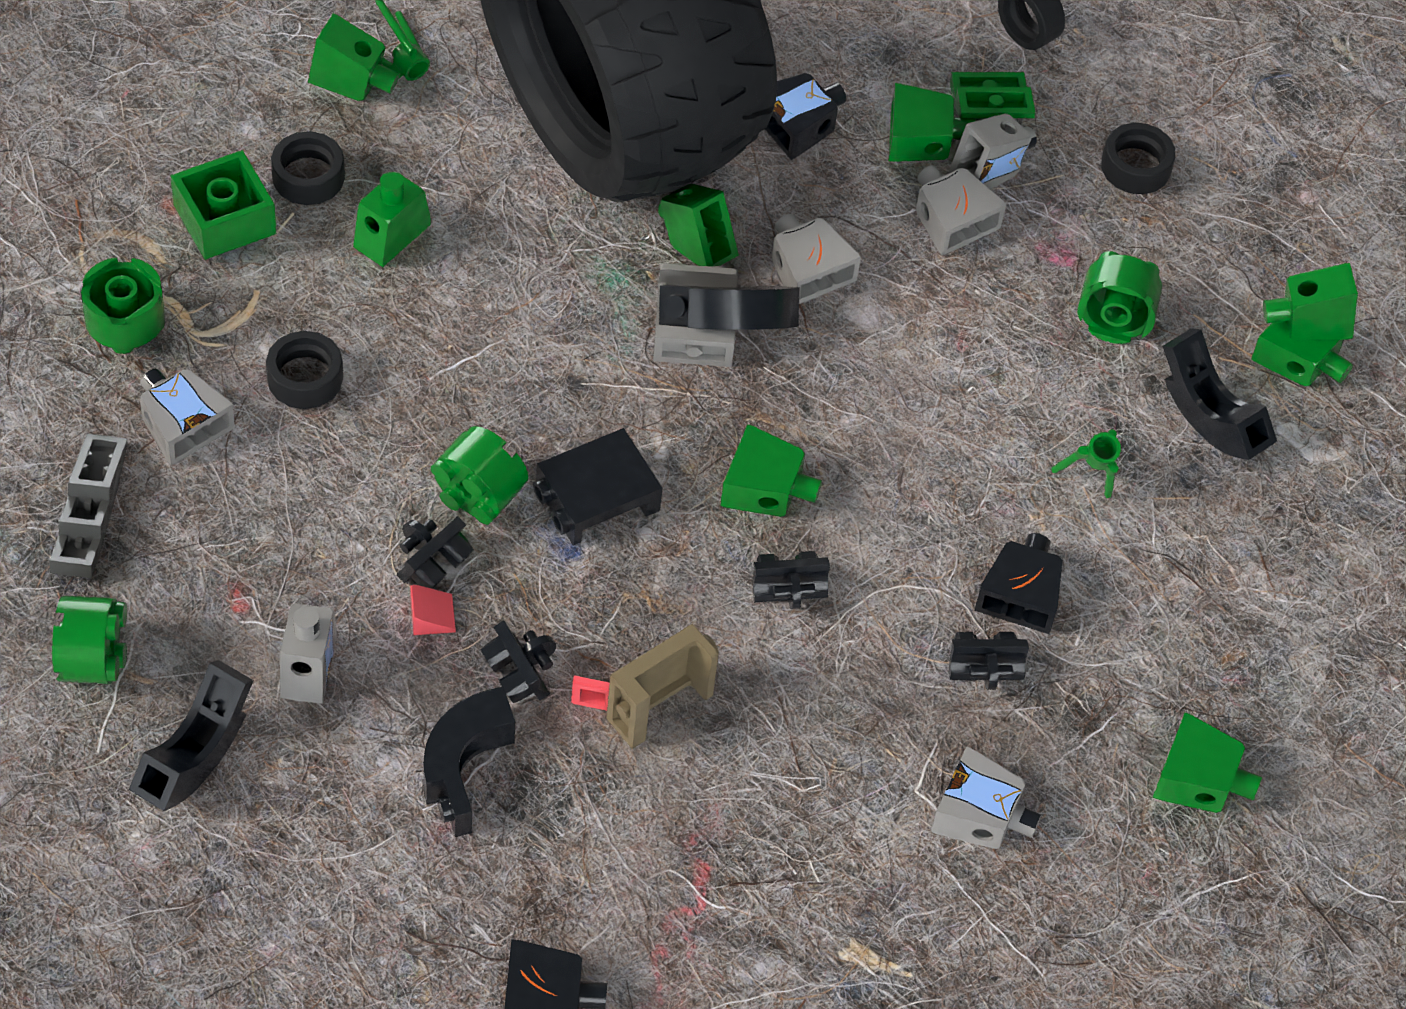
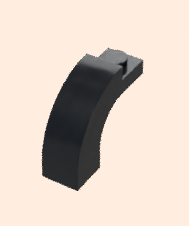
M660 285L659 325L724 330L798 327L800 287L768 285L754 287Z
M1190 328L1162 346L1172 373L1171 376L1164 379L1167 388L1182 415L1209 444L1230 456L1250 460L1277 442L1267 407L1240 400L1222 383L1212 363L1201 329Z
M220 660L211 662L193 705L184 721L163 744L143 753L129 790L163 811L175 807L192 795L220 763L234 741L246 717V714L241 710L254 680Z
M503 686L476 693L456 703L438 720L426 743L423 761V786L426 805L438 802L443 823H451L455 837L472 833V809L461 778L463 768L473 757L484 751L515 744V719Z

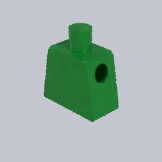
M333 13L316 39L308 83L357 101H363L373 86L391 94L398 82L400 73L382 65L386 47L381 41Z
M895 83L890 114L888 161L945 160L949 158L952 139L961 140L966 124L974 122L975 119L954 117V98L949 94Z
M398 172L383 174L380 178V184L367 194L358 205L353 247L381 267H384L431 225V217L424 190Z
M688 184L662 198L658 207V213L665 220L669 240L674 249L698 266H721L739 256L723 191L696 184Z
M1344 263L1289 276L1286 279L1285 298L1263 300V313L1266 324L1286 321L1290 338L1294 341L1353 339L1358 292L1351 264Z
M1286 321L1271 323L1262 332L1251 358L1254 362L1302 386H1310L1322 372L1338 383H1341L1353 367V363L1339 355L1344 340L1294 341L1290 338Z
M747 424L723 482L720 506L782 517L787 514L793 497L816 503L822 480L802 474L805 452L801 448Z
M1184 713L1152 798L1218 813L1222 811L1229 792L1253 801L1262 777L1238 768L1245 750L1243 743L1193 715Z

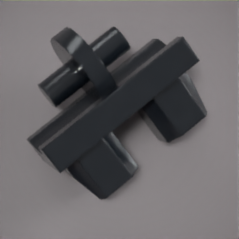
M459 516L434 537L431 536V533L437 529V525L431 519H428L424 524L411 519L403 525L402 530L406 539L400 544V548L406 554L414 548L418 550L405 562V567L396 574L404 584L412 578L418 585L433 589L447 575L433 559L435 556L441 553L456 568L474 551L471 544L461 533L466 524Z
M815 551L800 552L792 560H779V557L774 554H759L757 562H754V603L788 600L790 609H800L801 599L828 598V573L830 571L828 557L819 558Z
M505 621L494 626L498 636L480 650L494 672H497L513 661L517 666L516 670L499 680L509 699L516 703L534 693L541 701L550 695L534 665L539 664L543 671L553 666V662L550 659V656L556 650V643L549 635L537 637L535 632L530 630L523 635L527 644L522 647L518 638L511 632Z
M957 632L955 639H952L948 671L950 680H984L987 690H996L998 680H1025V664L1029 650L1027 639H1017L1014 632H998L993 636V639H977L973 632Z

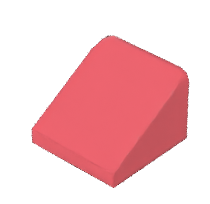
M410 585L413 635L456 633L452 594L420 585Z
M574 675L571 703L607 711L610 682Z

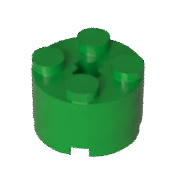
M1113 251L1102 253L1099 259L1086 272L1077 309L1080 321L1083 318L1089 326L1088 331L1098 339L1116 344L1130 343L1131 338L1142 335L1141 339L1147 336L1154 327L1162 293V282L1158 266L1152 262L1143 261L1129 255H1119Z
M118 257L109 258L97 263L85 274L82 282L81 299L85 326L94 340L112 348L116 353L127 354L133 351L134 348L153 340L164 328L165 310L160 276L151 265L135 258H131V262H118Z
M479 426L470 427L467 431L461 433L431 466V472L442 489V492L439 494L441 501L451 510L458 511L461 508L485 525H489L502 512L528 481V471L517 452L511 457L502 448L507 442L494 432Z
M61 596L56 613H64V617L59 626L54 625L52 637L54 673H59L56 680L58 682L111 684L113 681H117L119 668H125L127 661V644L120 642V627H125L127 621V603L117 602L116 598Z

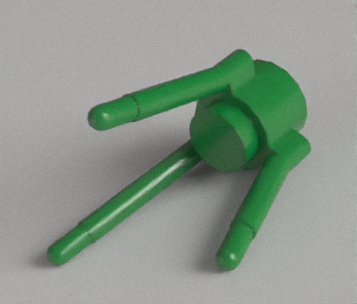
M375 0L382 15L401 42L392 52L393 63L383 57L382 65L400 73L399 78L404 76L408 81L419 79L429 69L430 60L423 53L402 12L397 11L395 13L397 22L384 1Z
M1111 429L1108 433L1100 432L1094 435L1087 446H1080L1076 452L1051 468L1052 473H1058L1078 460L1085 459L1092 468L1106 471L1104 496L1110 498L1114 489L1115 474L1119 469L1115 461L1121 452V444L1118 438H1116L1117 432Z

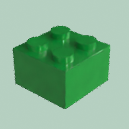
M243 150L170 175L173 205L204 260L277 234L275 204Z

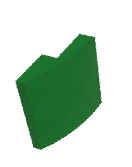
M951 72L950 88L954 98V106L960 118H990L1002 114L1011 115L1013 118H1035L1036 112L1031 87L1026 85L1024 72Z

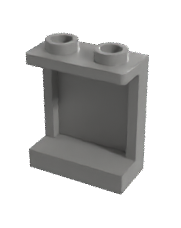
M683 263L660 264L653 361L732 367L735 345L734 330L695 329L685 326L659 325L660 285L737 287V269L721 266L686 265Z

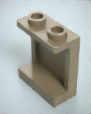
M691 624L610 675L606 719L632 749L646 741L649 710L687 686H692L704 700L713 696L719 656L718 648L713 639L707 634L702 635Z

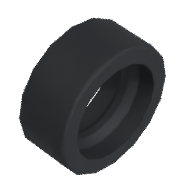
M998 0V13L1001 23L1008 35L1025 49L1037 50L1061 36L1065 28V13L1060 0ZM1025 2L1035 14L1038 24L1031 18Z
M1136 122L1124 124L1111 131L1108 136L1101 158V169L1106 179L1112 185L1127 193L1143 195L1156 192L1165 186L1171 175L1175 162V146L1170 137L1157 127ZM1129 148L1141 149L1152 154L1158 160L1159 165L1147 169L1136 168L1126 164L1119 158L1117 153Z
M312 131L296 132L283 138L273 150L271 156L273 185L278 193L290 202L302 205L321 204L332 199L341 190L345 180L343 150L335 140L327 135ZM302 158L320 159L331 167L327 173L317 178L309 179L295 177L285 170L291 162Z
M292 332L279 338L270 347L266 358L269 390L278 401L289 407L309 409L326 404L337 395L343 382V361L340 349L332 339L317 332ZM309 357L322 361L328 366L329 370L322 378L316 381L301 383L284 377L281 374V368L295 358Z

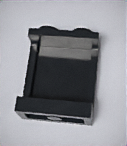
M624 428L537 463L536 481L533 482L537 499L541 504L548 505L557 531L561 535L566 534L573 546L581 543L582 531L637 507L641 508L646 517L659 512L661 508L663 488Z

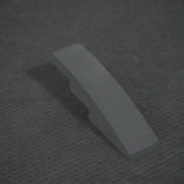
M86 434L68 482V498L59 519V536L49 560L50 573L92 578L112 514L128 445L127 438Z

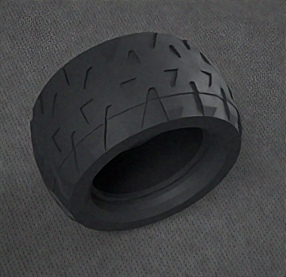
M480 0L496 53L525 115L545 147L562 169L579 186L594 196L606 198L614 202H625L680 189L715 172L742 153L746 146L758 138L759 132L765 129L770 121L777 96V69L772 38L760 0Z

